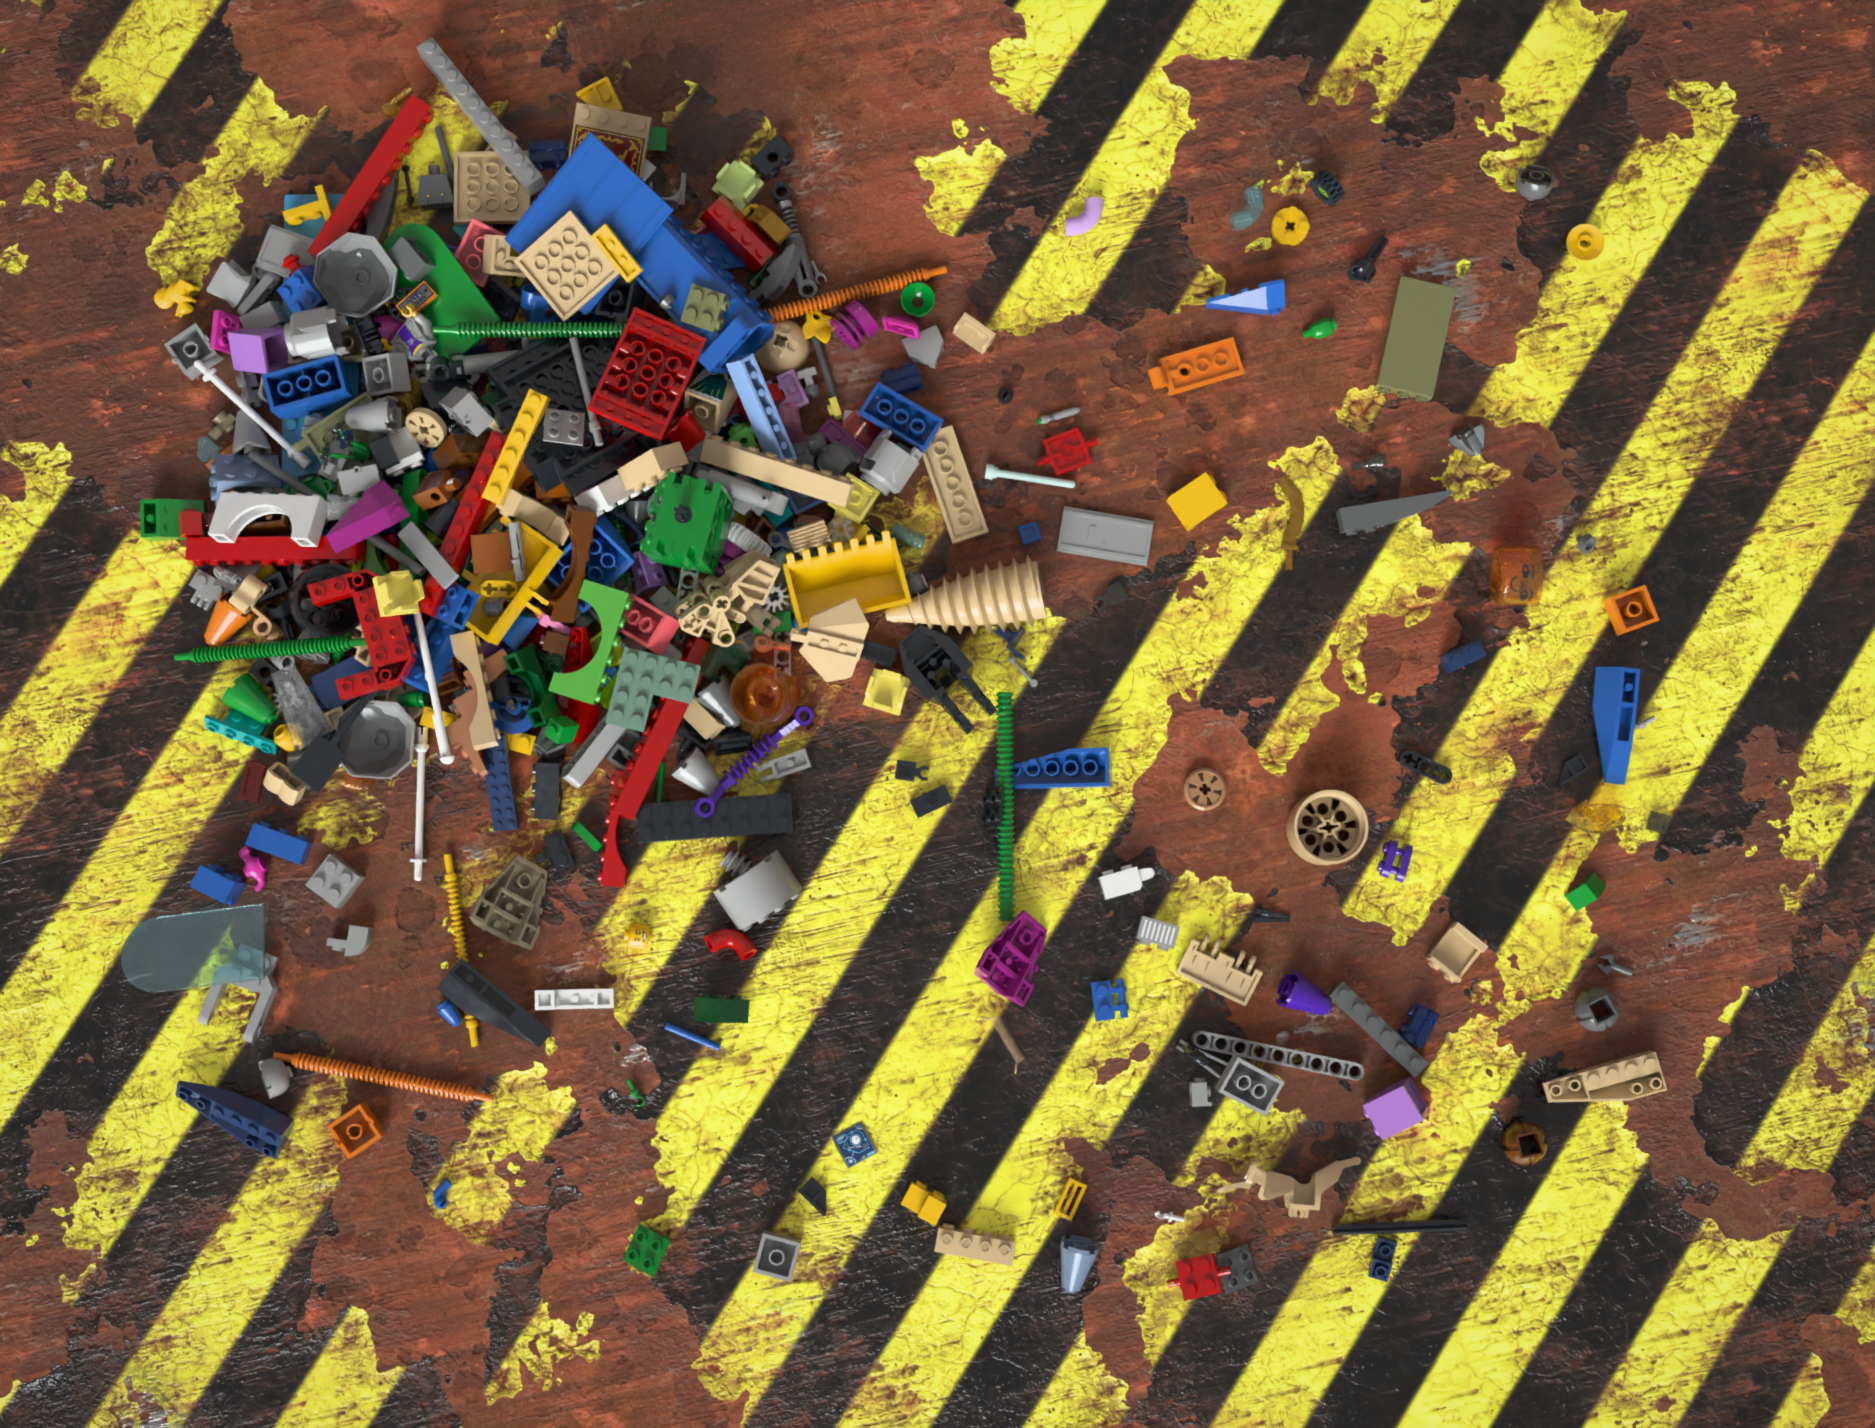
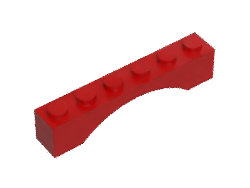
M616 770V773L612 774L611 785L614 788L613 793L609 794V798L612 794H615L617 782L624 775L625 771ZM612 811L607 812L606 824L609 825L608 832L605 831L603 843H606L605 851L602 850L601 853L603 870H599L598 881H601L602 886L626 888L629 869L623 861L618 843V829L622 816Z

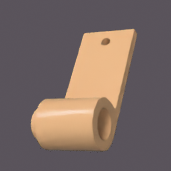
M254 605L251 610L259 616L253 624L254 633L266 640L276 639L280 633L279 626Z

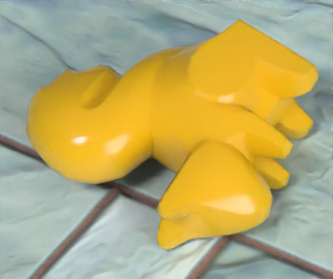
M180 278L178 281L171 283L168 288L162 287L158 289L154 294V301L162 309H167L176 302L178 307L175 316L182 317L194 311L193 306L189 303H196L197 301L191 297L193 291L198 292L200 288Z

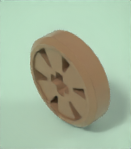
M1201 768L1187 776L1183 785V794L1191 807L1201 811H1208L1222 803L1226 794V785L1218 772L1208 768ZM1202 784H1206V787L1210 789L1209 792H1206L1207 795H1203V792L1199 790L1200 787H1203Z

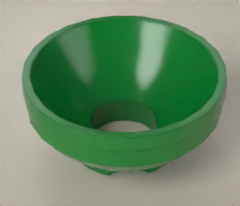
M915 282L906 286L902 291L901 305L910 316H925L934 307V292L928 285ZM921 298L923 305L919 308L914 307L912 304L913 299Z

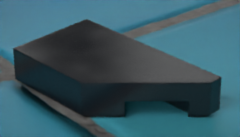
M811 1177L798 1192L825 1216L826 1189Z

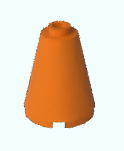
M225 592L219 595L204 634L205 642L210 646H221L252 619L255 614L254 612L250 613V611L247 614H243L229 603L230 598L226 596L228 593Z

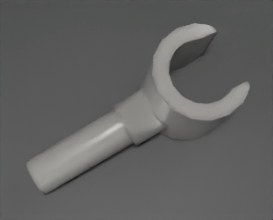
M814 260L810 261L815 272L816 284L820 285L817 281L818 277H823L826 283V276L820 273Z

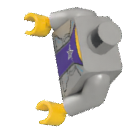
M408 303L406 308L410 312L403 308L401 314L409 318L391 340L392 346L389 345L385 338L380 339L384 344L382 349L383 351L388 350L389 353L406 352L407 361L425 360L426 363H430L435 357L431 350L437 343L433 333L432 322L420 312H415V306L412 303Z

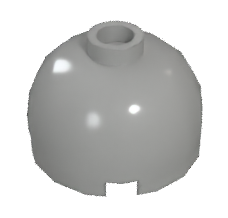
M277 1058L258 1061L269 1099L283 1094L290 1085L289 1078L293 1077L290 1066L286 1067L283 1061Z

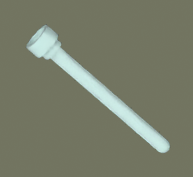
M992 464L986 465L985 479L992 480L996 477L1067 488H1074L1076 485L1072 480L1000 470Z

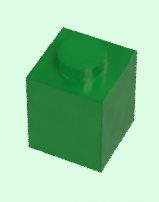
M567 716L552 717L549 719L544 735L556 744L574 742L579 724Z

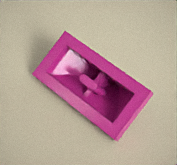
M882 317L883 326L886 331L916 339L920 338L918 325L911 317Z

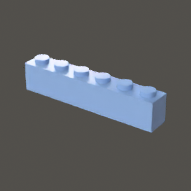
M754 354L737 356L727 362V369L763 453H775L778 455L777 458L783 460L785 458L797 460L798 458Z

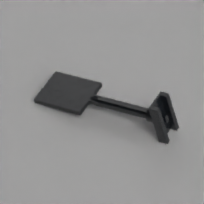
M383 689L362 695L363 697L332 739L328 741L318 734L290 772L320 792L347 756L345 752L337 747L341 739L369 701L372 702L376 695L384 697L389 690Z

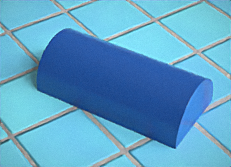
M877 382L858 412V415L882 429L892 431V435L916 447L923 453H926L935 440L944 421L942 418L880 382Z

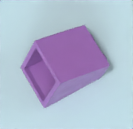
M284 327L240 328L227 332L234 370L266 374L290 366L288 364L289 350L284 337Z
M1410 1075L1370 1097L1363 1104L1365 1116L1370 1118L1373 1123L1374 1132L1376 1135H1380L1382 1140L1423 1121L1429 1111Z

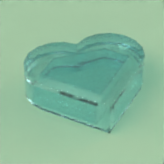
M201 437L197 441V447L199 448L197 457L203 462L211 461L214 458V454H218L221 451L208 437Z

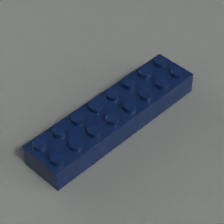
M500 733L501 739H498L499 746L482 749L483 762L488 771V774L485 776L494 832L516 830L520 827L507 733Z

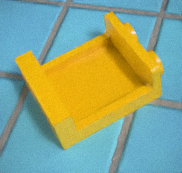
M1206 472L1167 499V503L1187 531H1190L1204 519L1227 505L1225 493L1217 489L1215 479L1211 475L1208 476Z

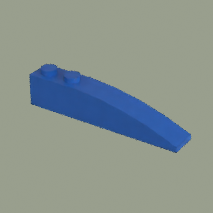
M1109 747L1070 748L1013 764L1014 768H1012L1014 772L1012 774L1014 778L1012 789L1113 787ZM995 769V788H998L997 784H999V781H997L999 769Z

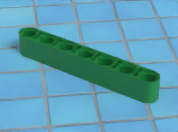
M425 469L406 472L403 476L402 502L410 516L401 520V530L412 521L427 537L428 529L422 525V522L428 518V509L422 511L412 497L428 473ZM400 538V551L424 567ZM399 562V571L409 570L413 581L421 579L422 586H424L426 571L424 575L418 576Z

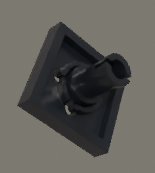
M494 274L489 277L484 297L503 322L507 324L511 322L513 324L521 302V297L519 296L520 288L517 285L507 286Z

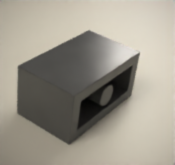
M402 236L387 252L392 257L391 260L394 264L403 270V275L409 281L422 282L435 267L433 262L412 238Z

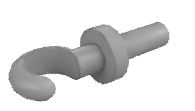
M1653 715L1644 721L1639 720V724H1635V727L1637 729L1641 727L1645 729V725L1653 722L1656 718Z

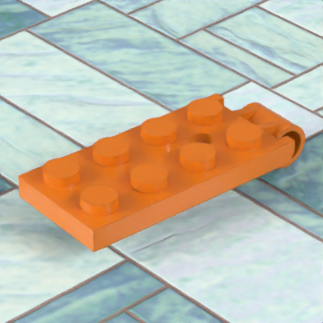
M1233 337L1160 358L1157 362L1161 366L1148 371L1153 389L1157 390L1167 386L1169 390L1167 392L1168 396L1244 374ZM1186 369L1188 374L1182 375L1181 370Z

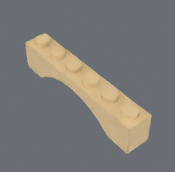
M472 630L450 635L453 654L472 673L477 687V709L474 719L469 726L472 746L476 751L499 746L498 739H501L499 728H495L494 724L497 716L495 709H491L490 702H493L491 690L487 691L486 684L489 683L487 672H483L482 666L485 665L484 655L479 653L478 647H482L479 635L476 636Z

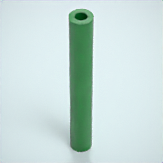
M661 762L657 771L654 803H660L663 799L666 763Z

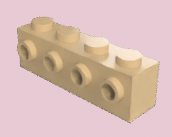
M943 1223V1226L938 1225L934 1252L1012 1266L1016 1241L1012 1239V1236L1001 1234L1000 1237L993 1236V1232L984 1230L981 1233L973 1232L974 1229L969 1227H962V1230L955 1229V1225Z

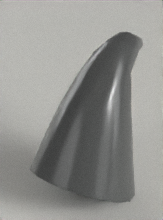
M631 499L624 502L623 506L626 515L645 533V524L648 518V499ZM629 528L630 532L635 538L636 534Z

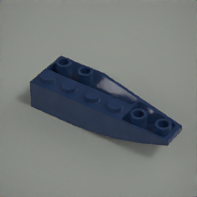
M179 1081L177 1083L175 1095L245 1143L248 1147L255 1148L264 1155L274 1159L279 1157L292 1131L294 1119L258 1101L231 1091L186 1081Z

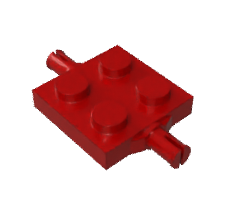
M1077 427L1045 439L1042 442L1046 450V456L1036 459L1038 467L1049 463L1056 477L1091 464L1092 461L1088 448L1099 444L1097 437L1085 440Z
M1214 1253L1175 1261L1178 1272L1177 1278L1167 1279V1283L1174 1282L1167 1286L1168 1288L1179 1286L1182 1290L1184 1301L1223 1293L1221 1285L1222 1276L1232 1274V1271L1225 1272V1270L1232 1268L1231 1266L1219 1268Z

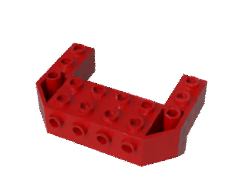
M367 569L307 585L312 603L317 607L349 597H353L374 669L336 679V686L342 700L352 699L383 689L389 690L402 685L416 662L415 654H417L414 642H411L409 636L411 635L409 624H406L404 619L406 614L380 616L372 578L378 575Z

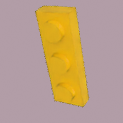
M604 224L591 236L627 283H630L644 271L608 224Z

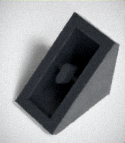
M388 434L382 435L368 443L382 471L400 464Z

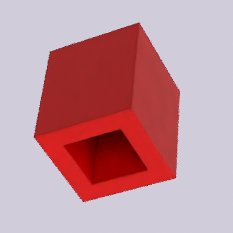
M193 508L183 509L178 515L179 537H200L203 534L201 511H195Z

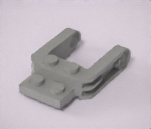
M241 944L234 962L218 968L200 1011L198 1022L207 1026L210 1025L209 1022L221 1003L228 983L252 992H259L260 996L243 1035V1040L252 1044L255 1043L278 991V986L272 975L279 957L246 944Z

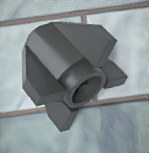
M1470 422L1465 429L1458 434L1450 436L1448 440L1452 446L1467 455L1476 456L1483 451L1482 448L1485 446V428L1482 423L1473 426L1472 422Z
M546 724L542 726L539 736L533 744V751L539 758L560 757L566 752L564 747L568 743L556 744L545 736L548 725Z

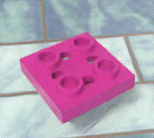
M220 310L213 312L212 330L210 331L211 335H209L211 349L231 355L227 332L244 328L239 319L240 317Z

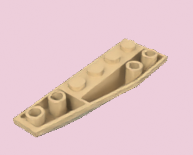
M1645 1051L1542 1083L1548 1102L1629 1101L1667 1090L1659 1060L1654 1051Z

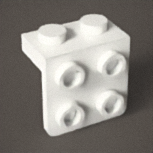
M406 426L397 430L400 432L399 434H388L400 461V464L385 470L389 476H400L405 473L404 470L410 467L415 469L423 465L422 462L426 460L419 444L409 435Z

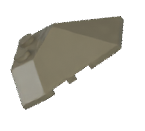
M515 855L477 898L469 918L476 926L498 938L532 950L540 932L538 924L543 910L541 903L542 896H545L548 871L520 855Z

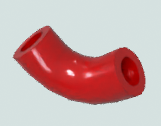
M720 929L704 936L705 943L712 953L723 948H731L737 953L740 960L744 961L751 958L757 952L753 942L744 933L735 929Z

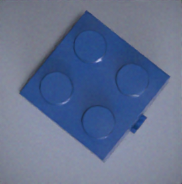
M208 864L200 865L189 886L223 904L232 906L236 904L247 883L241 881L242 877L235 873L224 872L225 868L222 866Z

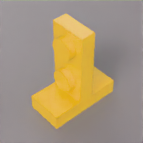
M322 184L315 186L318 201L282 211L284 219L289 226L300 225L303 221L315 220L322 215L327 222L333 210L327 191Z

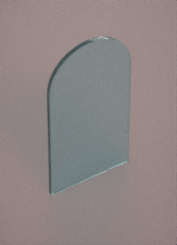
M265 904L162 916L141 923L131 932L123 946L121 964L126 978L138 989L153 993L265 979Z

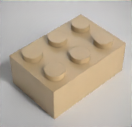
M676 442L650 449L617 469L625 490L634 489L637 492L645 489L647 485L649 488L655 487L659 480L661 481L664 477H667L668 471L674 473L683 471L682 467L689 462L681 443Z

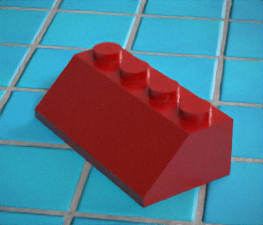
M724 194L699 218L753 273L778 249Z

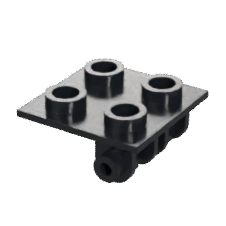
M367 315L362 317V319L352 320L354 330L361 340L362 350L367 357L385 354L386 352L382 349L384 347L372 317L370 318Z
M1003 787L987 788L983 794V827L1002 826Z

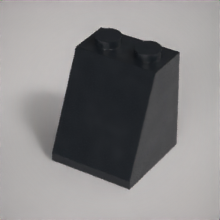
M449 378L445 381L420 384L421 408L430 409L438 414L446 424L447 431L459 424L454 419L449 418V413L439 402L455 387L465 388L468 392L472 391L474 393L471 383H468L467 379L452 380V378Z

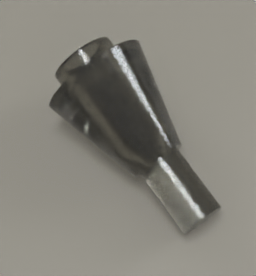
M1381 452L1363 461L1351 463L1352 471L1359 469L1384 470V466H1387L1385 454L1381 455Z

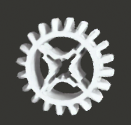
M737 522L730 523L728 536L730 542L745 552L755 549L768 557L770 556L772 549L764 540Z

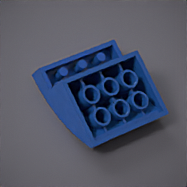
M602 514L597 517V523L593 527V542L589 546V560L585 566V579L610 587L636 560L619 532L608 518ZM570 535L564 545L558 547L564 553L547 575V578L557 588L563 582L571 563L572 543ZM578 599L577 607L585 613L591 605L584 600Z

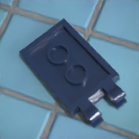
M355 655L312 676L311 680L313 683L303 687L301 691L304 696L314 691L316 692L320 701L311 706L314 713L325 707H328L330 711L355 699H340L335 682L336 679L374 668L365 666L354 658Z

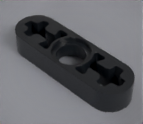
M1403 751L1398 757L1399 764L1402 767L1437 784H1447L1452 779V772L1449 768L1414 751ZM1411 755V760L1417 761V758L1420 760L1417 762L1416 768H1413L1415 764L1412 762L1406 764V760L1403 757ZM1422 762H1427L1430 765L1428 773L1421 771L1420 765ZM1434 770L1439 773L1445 771V776H1447V779H1442L1441 781V776L1433 774L1432 777L1431 774L1434 772Z

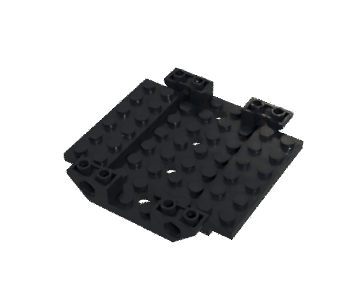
M584 316L574 322H578V326L579 322H583L584 326V322L588 321ZM553 334V337L548 335V337H544L486 368L487 374L498 389L480 397V400L491 412V416L501 430L506 429L509 434L529 389L551 398L547 408L557 410L559 408H566L568 411L585 413L583 446L543 441L544 414L524 452L523 463L544 493L557 487L562 481L573 497L618 472L617 469L648 450L638 436L640 432L599 414H596L602 428L600 432L603 445H595L593 433L590 432L588 425L590 421L569 340L572 337H569V334L568 337H564V334L563 337H559V334L558 337H554ZM579 334L576 337L590 392L597 389L620 339V334L619 337H615V334L614 337H610V334L609 337H605V334L603 337H600V335L598 337H595V335L590 337L589 334L588 337H585L584 334L583 337H579ZM663 438L664 445L670 442L668 438Z

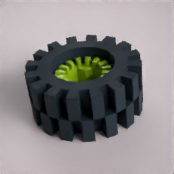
M1320 171L1310 181V187L1315 192V195L1319 196V199L1329 206H1334L1345 195L1344 188L1341 187L1342 184L1337 182L1338 179L1334 178L1327 171Z

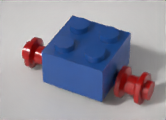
M290 254L283 259L284 263L282 266L290 269V277L277 291L291 311L294 313L330 306L327 305L328 302L313 283L315 266H301L298 262L300 259L299 255Z

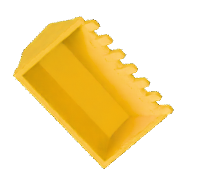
M504 515L500 518V522L507 527L509 522H520L524 558L527 559V562H525L527 580L515 581L513 564L511 571L474 575L464 569L461 573L464 578L470 581L466 589L480 595L465 626L488 643L491 642L496 646L525 606L538 615L542 614L541 609L529 602L534 596L542 604H549V601L537 594L536 591L564 553L557 545L516 518L512 521ZM493 529L490 533L499 532V531H497L496 529ZM484 580H510L517 585V594L512 598H506L511 603L501 617L489 618L483 612V603L488 599V597H485L480 592V584ZM487 583V587H484L483 590L490 594V591L497 590V587H492L490 583ZM507 584V587H500V591H506L508 595L510 591H514V588Z
M883 530L881 532L882 540L877 542L874 541L872 533L865 536L867 544L860 546L857 537L850 538L851 548L847 549L842 548L841 541L834 542L835 551L827 553L825 545L818 546V556L811 557L809 549H803V559L795 561L792 552L786 554L787 563L782 565L790 595L789 598L799 629L808 627L811 615L852 597L857 599L864 614L912 602L895 537L890 538L889 530Z

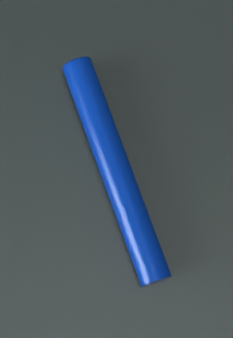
M667 1022L664 1028L716 1051L720 1049V1043Z

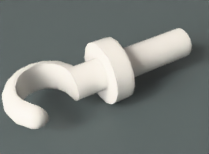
M1156 1211L1154 1214L1160 1219L1167 1218L1169 1222L1172 1220L1184 1222L1185 1220L1184 1217L1173 1215V1212L1160 1214V1211Z

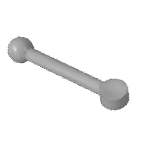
M1009 656L1008 661L1013 663L1028 679L1031 687H1036L1037 681L1033 680L1017 663L1015 656Z

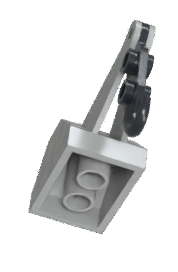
M1180 1039L1176 1046L1191 1061L1203 1066L1219 1078L1215 1086L1218 1092L1264 1116L1269 1112L1285 1083L1258 1065L1238 1055L1233 1054L1228 1063L1192 1046ZM1205 1056L1226 1065L1224 1072L1221 1074L1211 1067Z

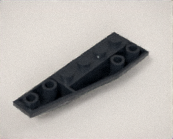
M462 958L436 988L466 1014L537 1047H541L552 1034V1031Z

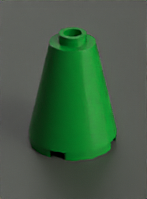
M248 673L238 677L234 681L236 685L232 689L228 687L222 697L225 705L263 724H271L278 717L277 708L253 676Z

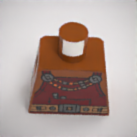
M448 470L429 472L425 475L412 497L422 511L449 501L455 490L460 489L461 482L458 478H454Z

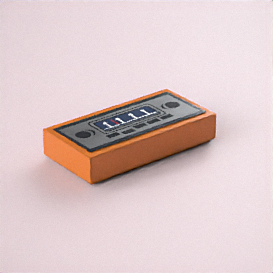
M423 281L402 299L396 307L400 312L403 308L410 312L406 305L412 303L415 306V312H421L438 295L426 281Z

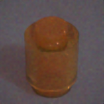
M345 772L342 777L341 786L346 790L365 794L367 790L371 789L372 779L351 777L348 772Z

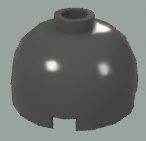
M1527 165L1526 169L1521 167L1516 177L1517 190L1527 200L1542 199L1551 192L1556 179L1555 174L1552 172L1551 175L1547 172L1548 168L1540 165Z

